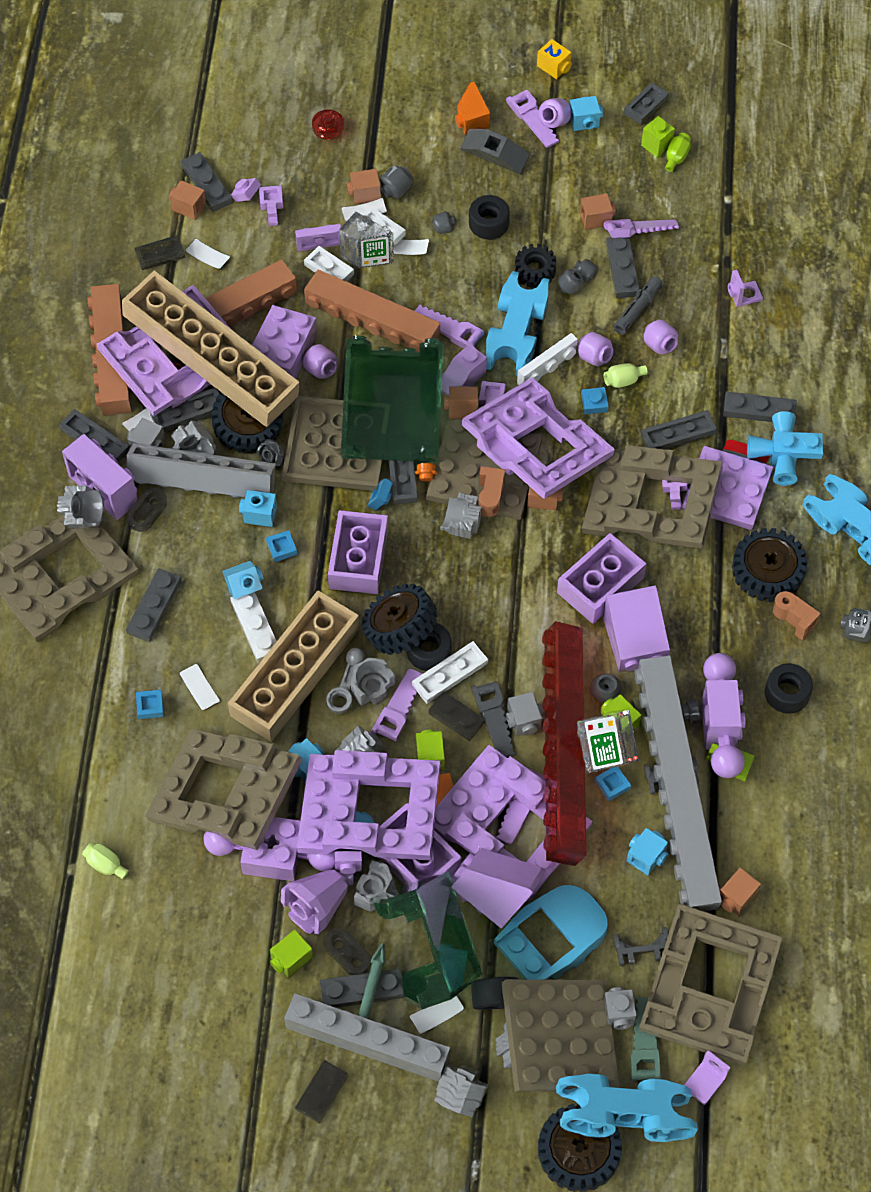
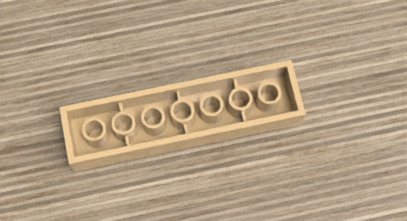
M155 270L122 300V314L125 318L264 426L268 427L298 397L300 383L298 380Z

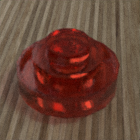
M335 110L319 111L312 118V131L321 139L330 140L337 138L344 130V119Z

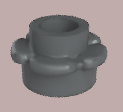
M686 699V704L682 705L684 720L689 719L690 724H693V721L700 720L697 700L689 701V699Z

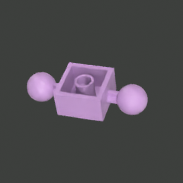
M716 653L709 656L703 666L704 676L707 679L701 702L705 750H710L712 743L719 745V748L714 751L711 757L712 769L720 777L733 778L741 773L745 763L742 752L736 747L738 740H742V728H745V713H740V705H743V690H738V681L733 680L736 674V665L733 659L727 654Z
M274 817L258 850L233 844L212 832L205 831L204 845L213 855L224 856L231 853L234 849L243 850L240 861L243 874L286 881H295L299 859L309 860L310 864L319 871L332 870L335 868V851H341L338 848L327 854L298 853L297 841L300 821Z

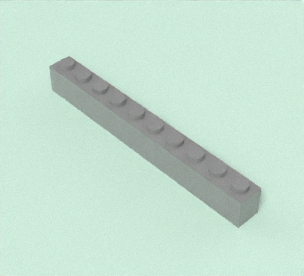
M669 655L640 659L638 669L634 670L636 684H641L642 693H639L641 708L646 709L647 717H644L645 730L651 733L652 741H649V750L651 756L656 758L657 765H654V775L656 781L660 780L662 790H659L660 804L666 807L667 814L664 815V824L666 830L671 832L672 839L669 840V849L671 855H675L677 865H674V874L676 881H681L682 890H679L680 903L703 912L718 910L722 901L671 657Z

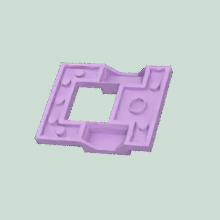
M194 285L182 291L229 327ZM137 326L130 331H117L97 343V349L153 417L169 406L174 409L211 385L187 365L177 370L156 345V341Z
M533 377L464 417L462 420V426L478 439L477 447L501 469H505L508 475L512 473L518 475L543 499L612 457L615 450L581 419L568 420L560 413L554 405L550 392ZM542 426L560 443L567 440L576 449L546 467L517 440Z
M488 745L436 806L434 830L445 840L459 844L474 856L480 848L517 859L504 849L502 842L486 830L513 797L553 827L552 831L526 861L546 870L536 889L526 900L529 903L590 828L593 821L552 792V786L511 756L506 758L492 746Z
M335 750L334 755L310 754L297 852L327 854L338 848L362 850L374 857L430 860L441 768L440 761L388 758L387 753ZM360 785L410 787L406 830L381 829L378 823L355 822Z

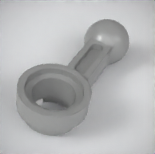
M352 648L347 652L346 661L348 664L340 687L332 689L327 695V706L333 713L343 714L352 706L350 692L353 670L356 665L366 660V654L360 648ZM342 696L347 699V703L343 707H335L333 700L336 697Z

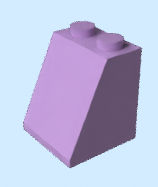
M656 585L606 596L603 620L619 671H634L638 669L640 659L669 656L670 648Z
M480 848L475 856L470 853L461 863V866L453 875L457 879L451 888L502 929L534 892L546 870L542 867Z

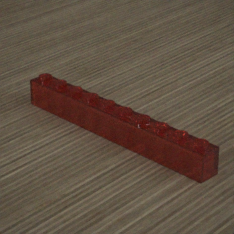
M555 621L548 630L544 631L542 636V643L545 647V653L542 658V665L545 666V675L542 681V686L545 688V698L542 704L543 710H545V720L543 723V732L545 733V743L543 746V755L545 756V767L543 769L545 790L543 801L546 802V812L543 818V824L546 826V836L543 847L546 850V861L576 866L587 856L583 628Z

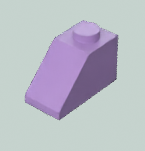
M469 344L452 359L439 381L437 389L446 396H449V386H473L486 374L487 357Z

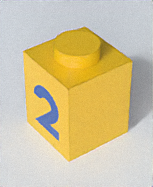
M551 39L538 51L537 67L558 79L563 73L566 74L572 66V52Z

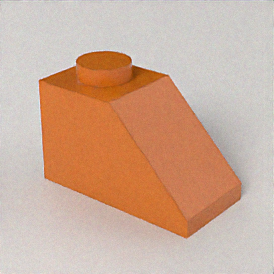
M471 82L458 103L457 115H455L458 128H462L465 135H467L469 129L490 128V112L475 82Z

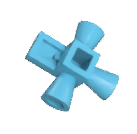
M783 411L772 416L775 429L772 440L752 435L748 436L747 459L770 456L771 466L776 467L773 477L774 483L788 486L796 483L798 480L795 471L797 458L822 459L823 437L822 433L793 432L796 416L791 412Z

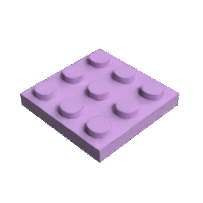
M704 446L699 459L722 461L723 465L710 518L752 530L773 466ZM691 484L689 485L688 491L686 493L682 505V509L684 510L686 508Z

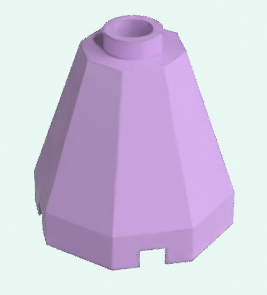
M326 870L290 882L281 889V903L284 908L289 905L291 909L288 913L290 919L304 932L311 934L314 931V934H319L327 927L346 895L347 879L339 871Z

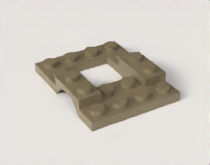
M626 445L625 450L615 449L612 457L599 464L584 517L582 532L584 534L607 536L609 533L614 534L618 531L638 533L654 543L703 549L723 468L722 461L674 456L673 450ZM646 478L691 484L683 520L658 517L657 511L638 509Z
M62 515L44 528L39 524L0 550V597L36 642L58 629L68 613L83 603L101 600L139 574L135 564L101 524L98 527L92 526L88 529H70L64 525L65 516ZM77 537L102 567L86 578L80 575L59 589L38 562Z
M191 729L145 817L151 822L191 833L199 829L212 832L233 844L258 850L302 762V758L298 754L278 750L271 743L234 734L224 737ZM204 761L242 770L223 807L195 800L194 803L184 801Z
M678 904L639 1031L705 1053L710 1051L717 1057L745 1066L783 937ZM695 940L748 957L734 1003L682 986Z

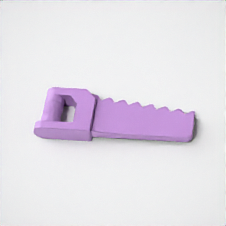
M528 90L506 98L510 108L519 119L524 120L545 147L549 148L559 142V139H556V135L553 134V130L543 125L540 121L537 101ZM526 100L528 102L520 107L518 106L522 101Z
M630 219L607 220L603 224L612 238L631 237L635 233H647L648 231L679 229L676 220L631 222Z
M421 305L415 310L417 313L440 322V333L450 338L451 342L463 349L469 344L475 348L477 342L484 335L482 329L469 322L459 323L457 320H452L451 317L446 318L444 314L434 313L432 309L422 308ZM466 334H472L467 341L462 339Z
M413 669L407 670L389 704L382 710L371 733L385 736L395 742L398 741L406 726V715L409 714L408 709L411 708V703L414 702V696H416V690L412 686V681L422 675V673ZM387 721L396 725V730L382 725L383 722Z
M529 769L543 781L547 782L549 778L548 774L542 775L538 772ZM514 797L509 802V808L506 809L507 814L501 823L502 828L498 830L499 835L496 836V839L508 845H512L530 811L529 808Z

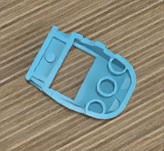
M563 885L549 891L522 908L498 934L494 944L524 980H548L550 978L556 980L563 976V973L573 967L577 968L585 962V958L591 951L596 950L607 936L608 921L604 910L588 892L577 886ZM539 909L546 914L574 947L552 966L518 928V925Z

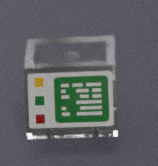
M355 212L339 229L341 258L353 265L364 268L392 264L394 261L393 232L389 228L377 224L366 215L363 216Z
M630 710L602 713L577 721V733L583 750L582 760L586 766L587 773L639 761Z

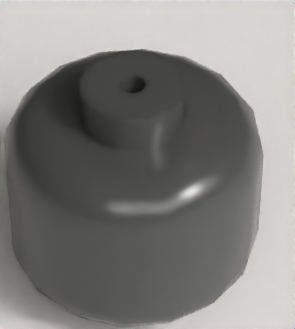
M444 211L434 215L432 223L434 230L442 234L452 232L454 230L453 225H456V220L449 212Z
M584 259L582 262L578 261L573 267L582 275L584 282L590 281L597 273V266L589 259Z
M574 269L566 270L558 279L561 291L571 295L577 293L584 284L582 275Z

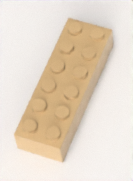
M317 591L228 702L230 717L272 742L360 630L359 615L322 592Z

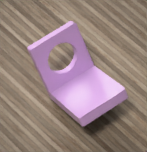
M732 271L731 281L728 283V292L733 297L737 307L763 300L756 281L743 283L738 271ZM744 289L753 290L755 295L751 298L744 297Z
M707 1051L702 1063L684 1085L691 1089L694 1098L705 1105L726 1079L730 1067L710 1051Z

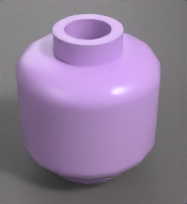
M562 98L546 100L539 108L540 121L548 128L564 126L571 118L569 103Z
M656 320L646 327L644 342L658 354L670 353L678 344V332L666 321Z
M590 332L578 342L579 357L597 367L606 364L613 356L612 343L610 339L595 332Z
M321 344L314 345L305 352L303 366L306 371L316 378L326 379L332 376L338 367L336 354Z

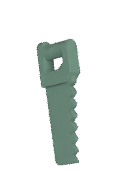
M636 997L635 999L637 1002L635 1005L637 1010L636 1026L634 1027L635 1034L633 1035L635 1040L633 1047L635 1049L632 1050L630 1057L632 1081L661 1079L656 1036L639 1031L649 997ZM640 1063H654V1069H637V1066Z

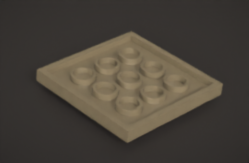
M298 396L295 400L282 471V481L370 491L378 490L391 405Z
M448 419L435 464L438 475H434V478L430 481L426 500L448 505L449 497L457 499L459 492L465 495L478 496L479 499L480 492L484 490V486H479L481 466L501 469L477 447L478 439L462 426L461 419ZM530 432L517 440L536 458L538 457L542 442L541 434ZM505 472L500 509L496 515L521 520L529 485L515 473L508 475Z
M506 979L502 982L514 1092H556V1085L560 1078L587 1073L605 1075L609 1079L610 1087L620 1088L612 1026L608 1024L604 994L607 992L605 980ZM577 1086L565 1087V1089L578 1088Z

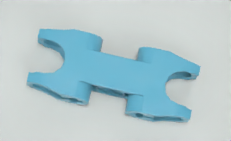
M512 271L508 280L503 285L498 303V310L507 312L502 329L491 327L486 339V369L491 370L498 359L510 358L516 363L515 376H517L518 370L532 361L537 337L527 334L532 318L544 320L548 307L550 279L543 278L537 288L526 290L518 284L519 272Z
M829 474L825 478L823 485L834 499L824 501L816 496L808 495L803 501V507L826 532L834 535L842 529L860 543L861 546L858 548V553L865 562L871 565V511L865 507L868 499L864 492L854 484Z
M588 1073L560 1078L556 1085L557 1094L576 1101L581 1107L580 1109H570L563 1112L560 1126L567 1131L589 1137H607L615 1132V1126L643 1128L644 1136L647 1140L670 1142L692 1138L698 1130L697 1122L691 1118L678 1115L672 1108L689 1103L692 1091L685 1085L668 1080L647 1079L640 1082L637 1089L610 1087L609 1079L605 1075ZM567 1086H577V1087H578V1088H573V1089H565V1087H567Z

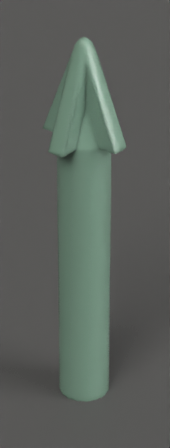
M384 943L379 946L371 958L372 966L358 1016L369 1019L382 967L386 963Z

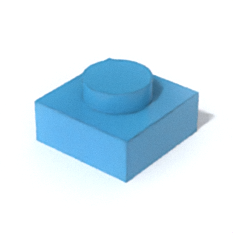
M605 387L581 390L584 414L608 412L609 407Z
M386 478L378 483V490L375 489L372 492L367 506L376 511L383 504L386 505L392 496L390 489L393 482Z
M289 530L266 537V543L274 562L297 555V549Z
M162 690L136 692L138 719L164 717Z
M617 765L596 776L594 780L608 802L631 788L630 783Z

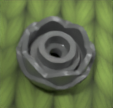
M267 439L259 444L257 454L260 457V462L274 463L275 468L279 467L284 460L282 445L271 439Z
M609 673L596 676L590 686L591 695L600 703H605L610 698L615 699L621 694L622 690L619 679Z

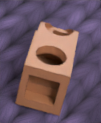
M484 466L480 468L479 486H484V490L479 494L478 506H482L481 514L483 516L492 517L499 512L505 481V469Z
M783 591L775 597L774 615L780 620H786L796 628L795 635L803 641L818 625L821 613L791 592Z

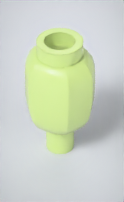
M630 363L611 366L607 372H604L605 384L615 388L631 385L637 381L639 376L647 375V367L645 365L636 367Z
M90 842L82 853V856L86 858L87 864L104 875L115 874L124 879L129 870L120 865L119 857L103 844L95 845Z

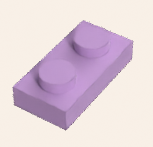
M340 224L295 230L298 252L316 249L318 246L326 248L343 245Z

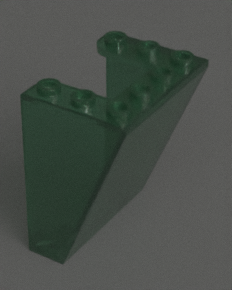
M352 336V339H346L341 439L342 458L439 462L445 362L444 343H439L438 339H425L424 343H420V352H416L414 348H403L402 351H393V348L379 347L378 350H373L372 343L365 336Z
M449 871L372 896L376 912L382 918L393 919L404 915L406 922L421 919L435 962L407 971L401 978V987L405 1000L422 1010L453 999L483 974L456 892L451 888L453 883Z

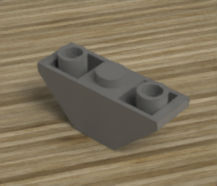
M469 129L460 147V150L520 175L530 156V153L509 138L488 129Z

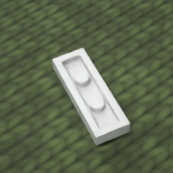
M570 333L519 369L517 384L520 385L532 377L538 382L543 375L553 372L560 363L570 360L576 354L577 338Z
M255 592L237 599L231 597V604L257 663H260L277 642Z
M472 641L414 679L412 686L425 703L428 704L487 665L488 659Z

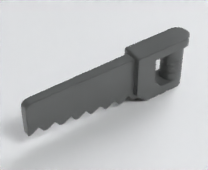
M495 681L478 687L476 685L471 686L479 713L483 716L494 748L506 758L514 756L515 752L512 751L513 745L510 744L512 739L509 737L510 732L507 730V719L504 717V698L498 682ZM495 693L493 699L481 701L480 696Z

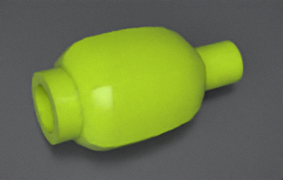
M679 133L678 136L673 137L666 153L668 162L665 169L667 171L673 172L675 166L681 164L687 157L691 149V137L688 134Z

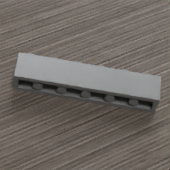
M133 443L127 454V469L133 474L135 478L133 481L139 484L150 483L161 487H178L187 491L198 490L209 494H226L236 498L245 497L247 490L273 493L274 463Z
M295 993L284 1018L286 1029L438 1082L450 1058V1047Z

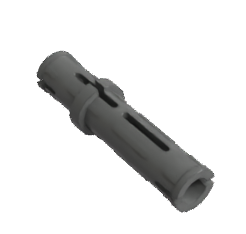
M652 276L647 284L636 292L634 300L613 324L614 330L618 334L624 335L644 308L651 305L654 296L663 287L662 281L659 278Z

